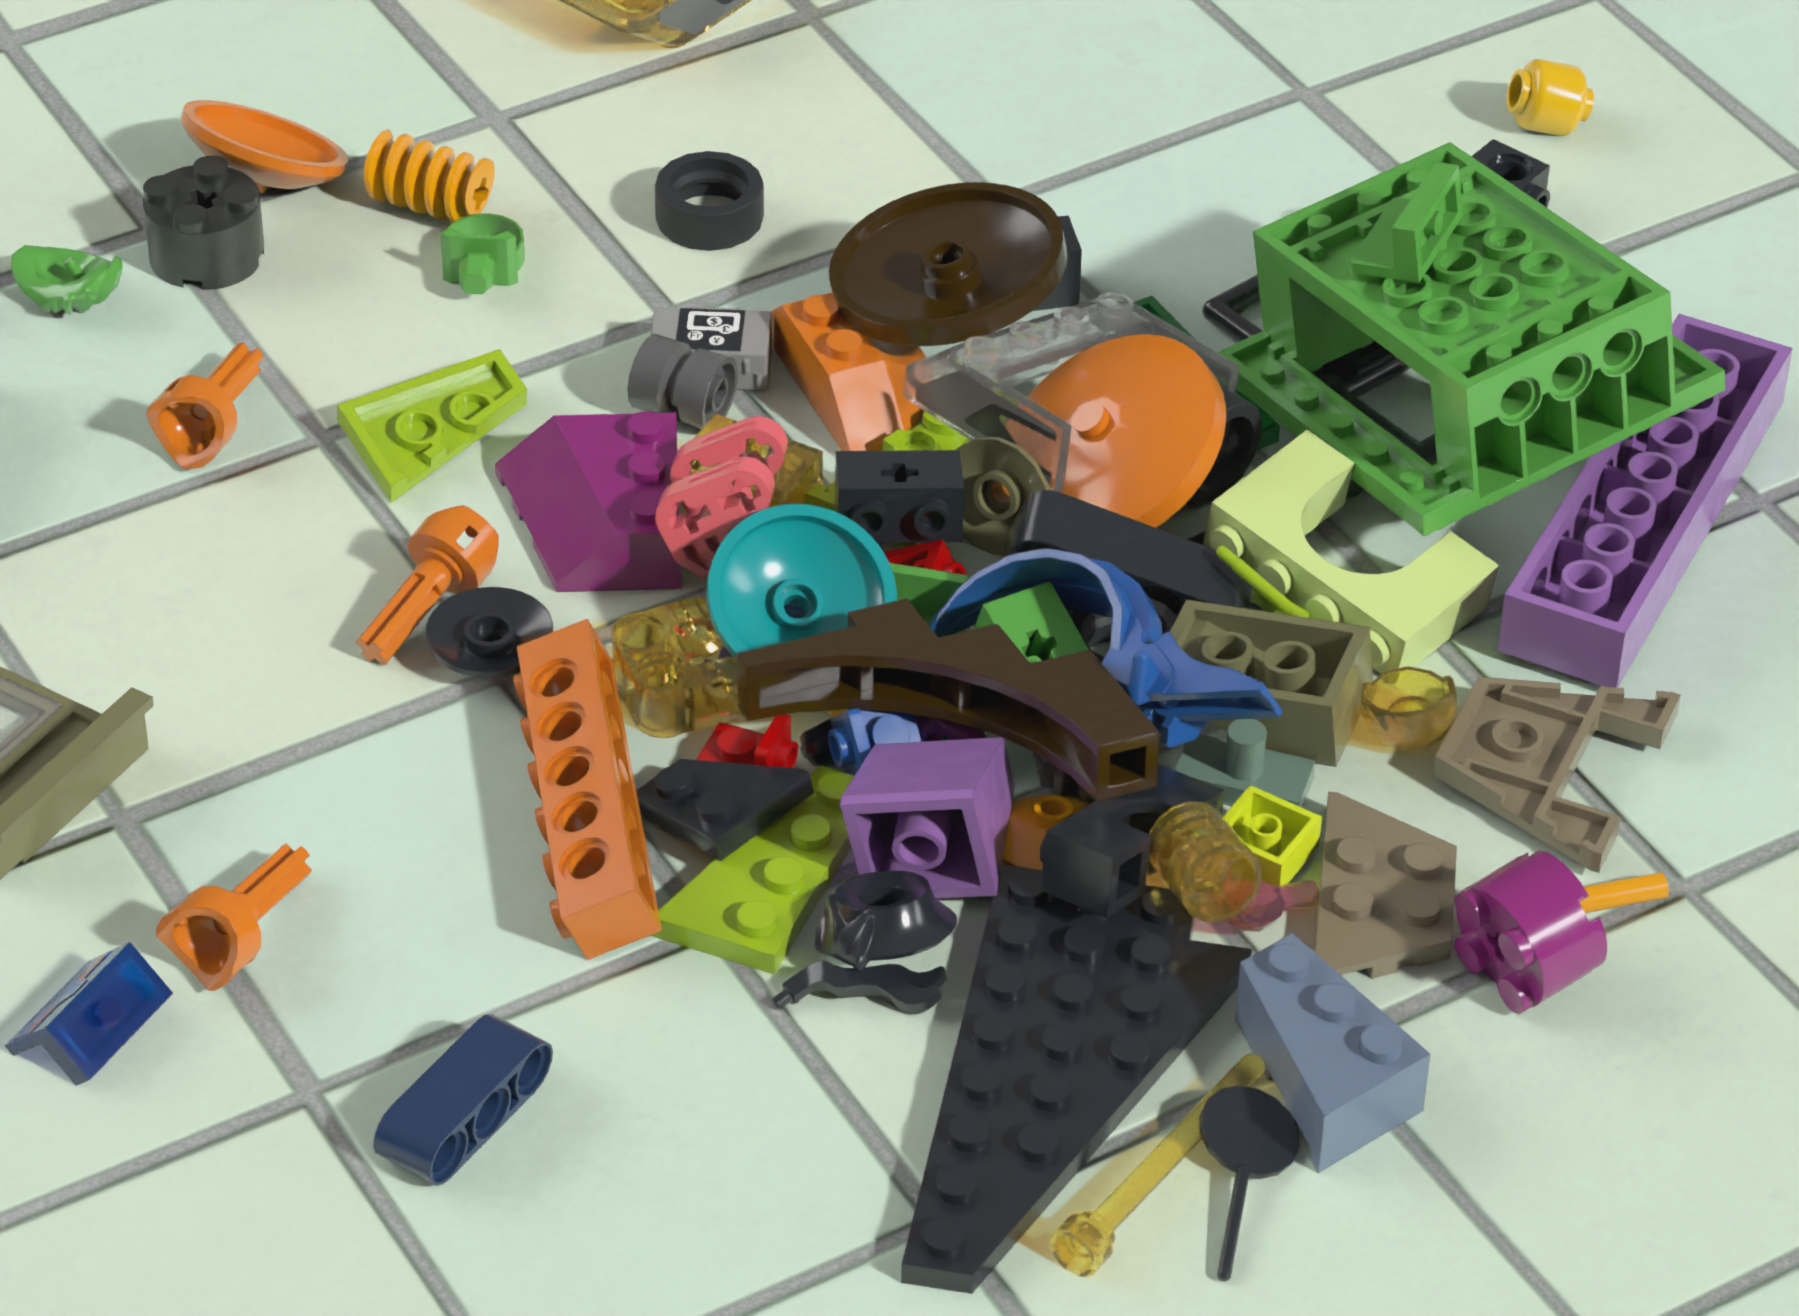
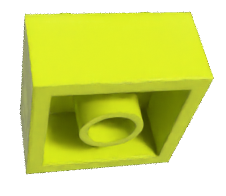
M1250 785L1209 832L1207 863L1279 895L1319 847L1322 816Z

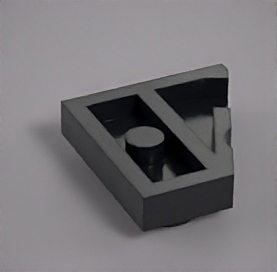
M679 759L671 766L661 770L653 779L636 790L642 817L719 861L725 859L815 793L810 774L804 769Z

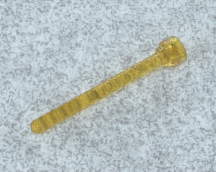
M1254 1053L1244 1055L1095 1211L1071 1214L1052 1233L1049 1240L1050 1249L1055 1259L1063 1268L1077 1276L1090 1277L1111 1257L1115 1241L1114 1231L1202 1140L1199 1129V1116L1207 1099L1222 1088L1237 1085L1252 1087L1265 1072V1062L1259 1055Z

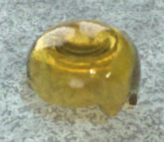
M1405 666L1383 672L1374 681L1363 683L1360 709L1368 732L1384 746L1413 751L1430 748L1445 738L1457 716V693L1451 676L1448 675L1442 678L1431 670Z

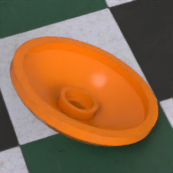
M196 100L186 103L180 120L187 135L205 156L215 155L226 159L228 167L243 172L256 183L259 193L266 192L268 186L282 189H299L329 182L342 175L348 163L346 152L327 137L294 121L262 110L222 101Z

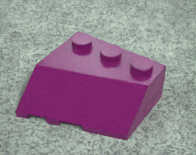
M645 411L633 414L553 415L495 463V474L501 485H506L512 496V507L519 520H524L532 535L533 548L556 592L681 589V565L676 563L658 530L655 520L656 509L661 495L666 487L672 484L670 479L671 467L678 452L676 412L654 413ZM679 506L676 511L677 515H680Z

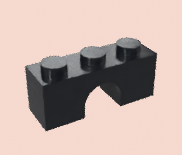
M1158 764L1157 787L1095 801L1046 831L1040 847V860L1043 863L1040 891L1108 918L1145 894L1148 860L1160 862L1182 871L1207 855L1209 832L1222 817L1225 790Z

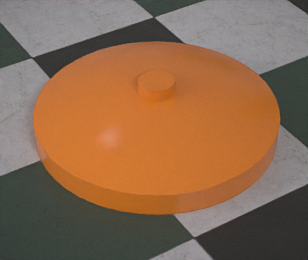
M1151 334L1130 335L1096 344L1071 357L1046 376L1022 403L1020 409L1056 431V442L1014 420L1011 421L1007 431L1018 446L1024 449L1040 466L1052 473L1049 490L1072 496L1157 528L1184 506L1209 474L1218 456L1225 433L1226 403L1223 391L1215 375L1191 348L1175 339ZM1002 484L1004 492L1010 496L1007 488Z

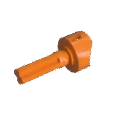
M244 342L238 343L206 378L194 375L179 377L169 384L148 407L146 416L150 426L163 447L181 468L189 470L205 466L231 440L237 428V411L233 401L261 371L258 364L264 357L258 348L249 351Z
M461 505L435 512L428 516L412 534L407 546L409 554L417 567L356 641L364 649L361 654L371 662L375 658L383 666L386 665L446 590L458 594L463 591L479 588L492 572L497 559L499 535L481 515L471 508ZM464 531L467 536L475 537L466 549L456 542Z
M286 843L232 891L218 886H201L192 891L178 906L162 917L156 928V937L184 963L208 991H216L227 985L244 966L255 959L261 949V930L258 921L312 872V869L304 862L310 856L309 853L302 846L294 851Z

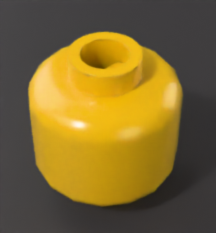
M1533 59L1525 65L1523 70L1517 69L1514 72L1508 85L1506 97L1507 109L1509 112L1514 113V119L1520 128L1557 136H1567L1575 130L1580 121H1586L1591 114L1594 103L1593 90L1587 88L1586 77L1579 67L1543 59Z

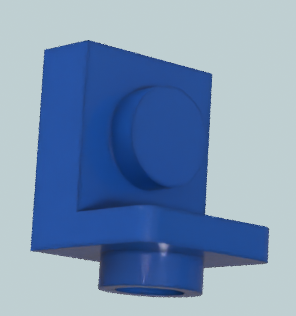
M855 708L830 718L833 729H830L828 732V745L832 759L837 767H843L845 773L854 776L875 744L921 742L916 719L913 714L867 711Z

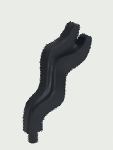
M819 960L782 984L783 991L773 997L772 1002L780 1010L791 1001L797 1004L806 995L822 990L829 991L840 997L878 996L910 1015L920 1014L932 1008L942 998L940 987L947 980L945 968L942 966L918 973L900 964L876 965L857 970Z

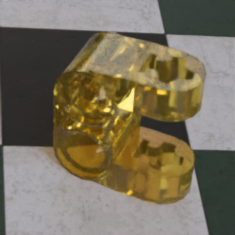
M700 597L688 598L643 612L629 613L620 617L614 623L611 630L612 661L618 693L636 726L643 733L651 737L670 738L685 732L717 726L719 721L728 723L744 717L738 709L737 660L734 657L721 658L690 666V663L712 656L723 645L711 623L706 599Z

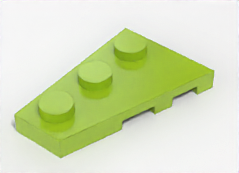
M501 349L338 404L337 421L390 503H392L526 406L527 388Z

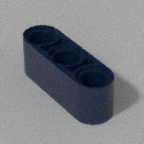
M492 1013L483 1015L385 1112L374 1135L373 1148L375 1153L435 1186L444 1184L541 1086L552 1063V1045Z

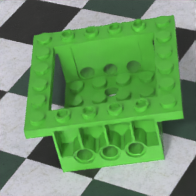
M1451 142L1254 230L1253 240L1264 331L1214 353L1215 357L1232 366L1235 370L1234 378L1216 370L1220 377L1297 437L1305 430H1309L1353 461L1354 467L1351 479L1423 536L1443 529L1471 513L1492 505L1504 497L1537 481L1544 480L1572 464L1593 456L1605 448L1636 433L1643 432L1649 427L1725 391V370L1672 334L1671 294L1669 290ZM1435 162L1459 165L1463 217L1421 281L1416 283L1353 273L1351 267L1352 257L1390 201L1396 197L1411 199ZM1373 341L1379 343L1430 381L1437 464L1430 465L1309 371L1317 370L1334 359L1356 349L1364 348Z

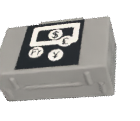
M656 307L654 309L650 336L652 334H659L687 343L691 347L692 352L702 348L734 358L738 367L737 390L766 391L768 389L773 349L772 312L715 307Z

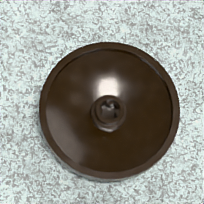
M966 182L947 184L900 197L876 209L859 221L847 232L836 247L830 261L829 281L840 315L852 328L863 335L885 343L902 346L948 345L976 339L1005 328L1042 304L1056 288L1064 274L1067 263V247L1060 219L1049 204L1038 196L1020 188L997 183Z

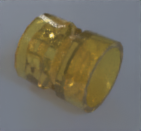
M1186 802L1174 806L1158 818L1150 830L1149 861L1191 916L1204 922H1222L1234 918L1248 908L1259 893L1262 881L1260 862L1216 808L1204 802Z

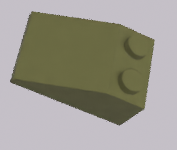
M1186 600L1169 632L1176 639L1179 647L1191 658L1207 665L1233 668L1235 671H1240L1241 674H1246L1247 677L1256 678L1258 682L1262 681L1282 709L1283 713L1280 717L1255 719L1266 727L1265 749L1315 760V764L1336 767L1373 689L1370 627ZM1213 720L1208 722L1227 731L1228 726L1235 720Z

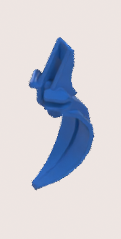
M1045 548L1009 555L975 573L955 591L948 602L937 611L928 624L938 638L955 634L976 624L983 604L1050 581L1067 611L1091 612L1112 618L1111 646L1102 664L1159 731L1161 744L1171 748L1195 740L1203 730L1205 721L1277 718L1283 713L1262 681L1258 682L1256 678L1247 677L1246 674H1241L1240 671H1235L1233 668L1207 665L1195 660L1179 647L1171 633L1166 632L1162 636L1161 620L1151 599L1141 585L1112 563L1089 559L1083 554Z

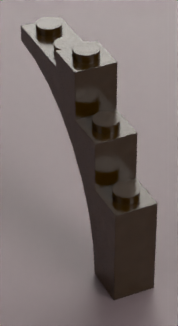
M906 598L848 612V628L737 653L738 709L747 721L797 712L851 710L855 708L867 711L901 712L949 720L1003 737L1037 753L1069 774L1095 801L1157 787L1159 731L1091 650L1030 664L998 624L938 638Z

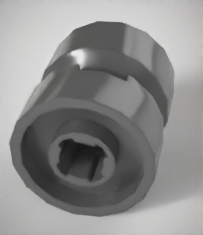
M652 334L646 338L634 358L627 387L628 401L632 407L646 412L674 413L676 411L677 422L713 432L726 418L732 405L738 380L737 363L734 358L702 348L692 352L691 347L687 343L659 334Z

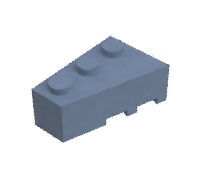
M1291 933L1240 962L1235 1020L1268 1080L1274 1079L1285 1100V1108L1291 1113L1296 1125L1301 1129L1311 1148L1310 1159L1318 1173L1423 1111L1430 1053L1296 935Z

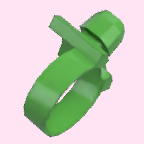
M491 213L472 214L458 219L448 226L446 231L440 233L443 280L451 284H460L463 291L467 294L481 295L492 287L493 281L494 285L510 286L518 283V271L525 261L523 229L516 221L503 215Z

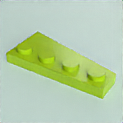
M819 765L810 773L815 793L722 861L715 859L658 910L662 931L651 936L775 975L851 850L840 802L854 775Z

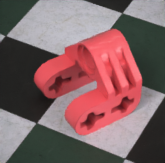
M750 417L692 439L680 447L671 467L670 479L672 484L667 486L662 493L655 516L658 530L676 563L699 577L707 579L715 553L728 533L747 517L769 508L775 487L773 475L782 466L788 445L786 433L779 423L767 417ZM754 438L759 446L769 444L770 449L767 457L762 458L757 450L742 454L746 451L749 439ZM694 460H699L703 467L719 463L704 471L691 473ZM756 485L757 489L753 499L751 486ZM681 502L687 513L677 515L676 511Z

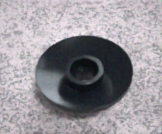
M503 587L475 588L453 595L436 607L427 622L426 641L433 657L450 670L473 677H501L521 671L517 646L554 632L553 621L547 608L536 598L524 592Z

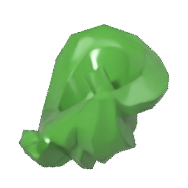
M24 245L14 252L11 263V270L18 286L29 298L41 306L47 313L53 311L56 314L63 309L69 315H71L73 309L84 313L93 304L105 301L118 286L123 269L122 259L117 256L110 261L83 251Z

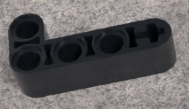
M1052 490L1032 492L1026 498L1009 529L1001 557L1003 559L1012 554L1048 548L1083 554L1089 559L1110 562L1138 582L1148 597L1167 605L1177 616L1186 600L1248 609L1253 592V587L1216 555L1215 549Z

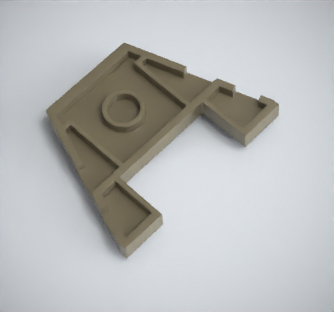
M1478 676L1435 755L1433 776L1585 868L1599 873L1618 836L1621 816L1563 799L1561 796L1596 730L1661 749L1678 714L1681 695L1673 692L1656 691L1655 700L1624 698V688L1600 686L1596 695L1560 693L1561 683Z

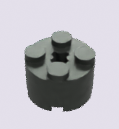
M212 155L197 159L192 166L178 168L164 175L153 176L146 180L143 185V210L149 263L159 278L171 285L183 288V279L202 281V290L232 286L254 274L259 267V257L261 253L264 254V235L259 189L249 176L228 167V162L223 157Z

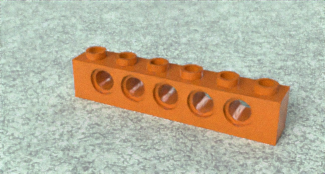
M585 619L517 646L521 673L515 675L513 680L518 697L528 713V717L520 720L521 729L529 749L535 756V761L527 765L528 773L543 805L535 809V817L540 832L550 848V852L542 855V861L546 875L557 892L558 899L550 902L551 914L560 935L564 939L573 937L587 960L661 932L662 928L613 661L589 620Z

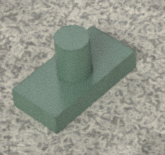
M1237 719L1228 726L1227 740L1199 734L1195 740L1186 742L1174 770L1224 789L1223 805L1232 807L1244 791L1252 785L1303 808L1314 779L1315 760L1265 749L1266 727L1255 719Z

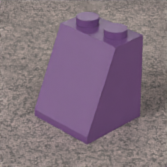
M1004 738L875 744L846 788L840 802L859 876L878 871H908L926 878L937 899L997 896L1015 788Z

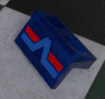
M128 942L89 960L22 1027L5 1047L12 1056H15L41 1044L77 1086L89 1081L166 1002L173 992L132 943Z

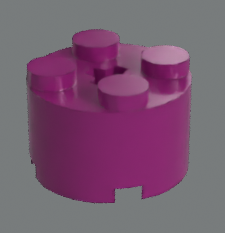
M1539 850L1528 856V852L1518 856L1466 887L1459 894L1455 895L1454 898L1457 920L1462 934L1454 941L1458 958L1471 973L1477 974L1483 971L1497 984L1499 994L1505 1005L1516 1014H1521L1529 1008L1537 1006L1602 965L1607 956V938L1600 916L1589 922L1579 903L1589 897L1582 883L1564 863L1548 852Z

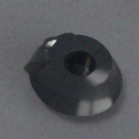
M896 870L867 873L845 881L836 889L835 894L829 895L825 903L821 922L815 932L814 946L817 952L831 956L857 970H861L870 961L903 958L937 946L955 929L957 916L953 910L942 904L935 897L928 880L919 874Z

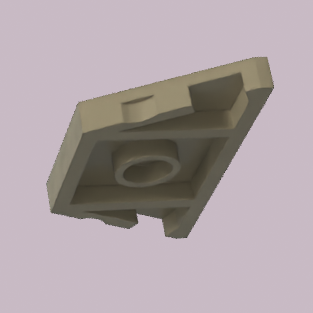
M1328 792L1315 953L1340 975L1367 969L1366 971L1371 979L1396 973L1404 966H1424L1450 959L1457 846L1338 792Z

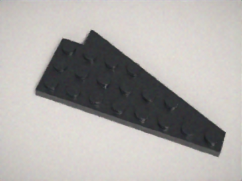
M1002 865L997 896L992 898L901 1264V1283L972 1294L1236 991L1239 981L1240 962L1252 955V949L1192 940L1198 911L1199 893L1146 885L1143 896L1106 918L1040 891L1042 870Z

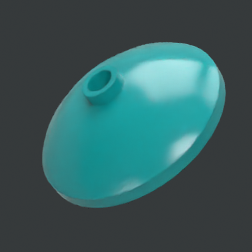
M784 504L761 510L747 517L736 525L723 539L708 572L706 601L710 620L717 636L728 652L737 660V653L848 628V612L897 601V588L892 568L881 547L869 533L853 520L820 506ZM786 604H796L802 608L805 616L802 618H792L785 612L784 606Z

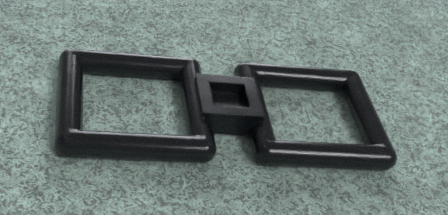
M1255 275L1207 300L1202 307V314L1205 319L1237 342L1262 332L1260 328L1236 312L1260 299L1258 276ZM1376 341L1323 365L1341 378L1340 381L1329 386L1332 390L1430 464L1437 460L1435 433L1419 442L1358 399V397L1411 369V367Z

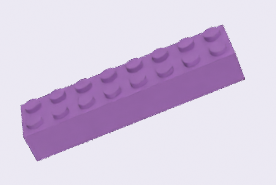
M1678 314L1672 324V334L1725 370V391L1589 457L1505 593L1497 651L1583 679L1590 683L1604 687H1619L1783 405L1793 348Z

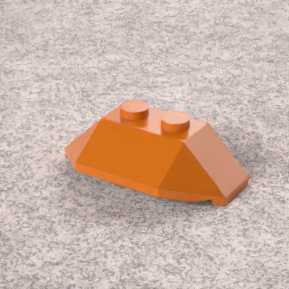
M832 292L814 295L804 300L781 305L772 310L773 349L841 451H880L883 449V439L899 428L903 431L913 429L919 424L927 407L916 400V387L938 378V372L919 346L885 343L858 332L840 315Z

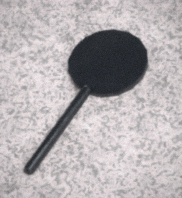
M1241 1085L1222 1088L1207 1099L1199 1116L1200 1135L1208 1152L1223 1167L1235 1172L1217 1271L1218 1279L1224 1282L1228 1281L1232 1274L1249 1177L1262 1179L1279 1175L1291 1166L1300 1147L1299 1129L1291 1113L1275 1097L1260 1089Z

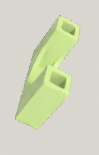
M1305 430L1212 502L1203 545L1215 550L1219 546L1227 547L1238 558L1248 563L1288 600L1309 612V617L1313 619L1370 627L1372 668L1395 684L1488 607L1499 565L1452 531L1447 533L1410 564L1393 572L1382 574L1357 573L1337 567L1322 558L1309 545L1305 535L1344 505L1354 462L1309 430Z

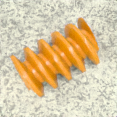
M389 129L382 131L375 138L364 163L365 188L371 198L380 202L389 200L390 204L397 207H409L414 212L420 214L429 213L430 216L439 220L449 219L451 223L472 214H480L487 204L495 180L494 162L490 159L483 158L475 165L473 155L467 152L460 153L455 159L453 149L448 146L438 148L435 153L432 142L422 140L415 146L413 137L408 134L398 136L394 142L393 135Z

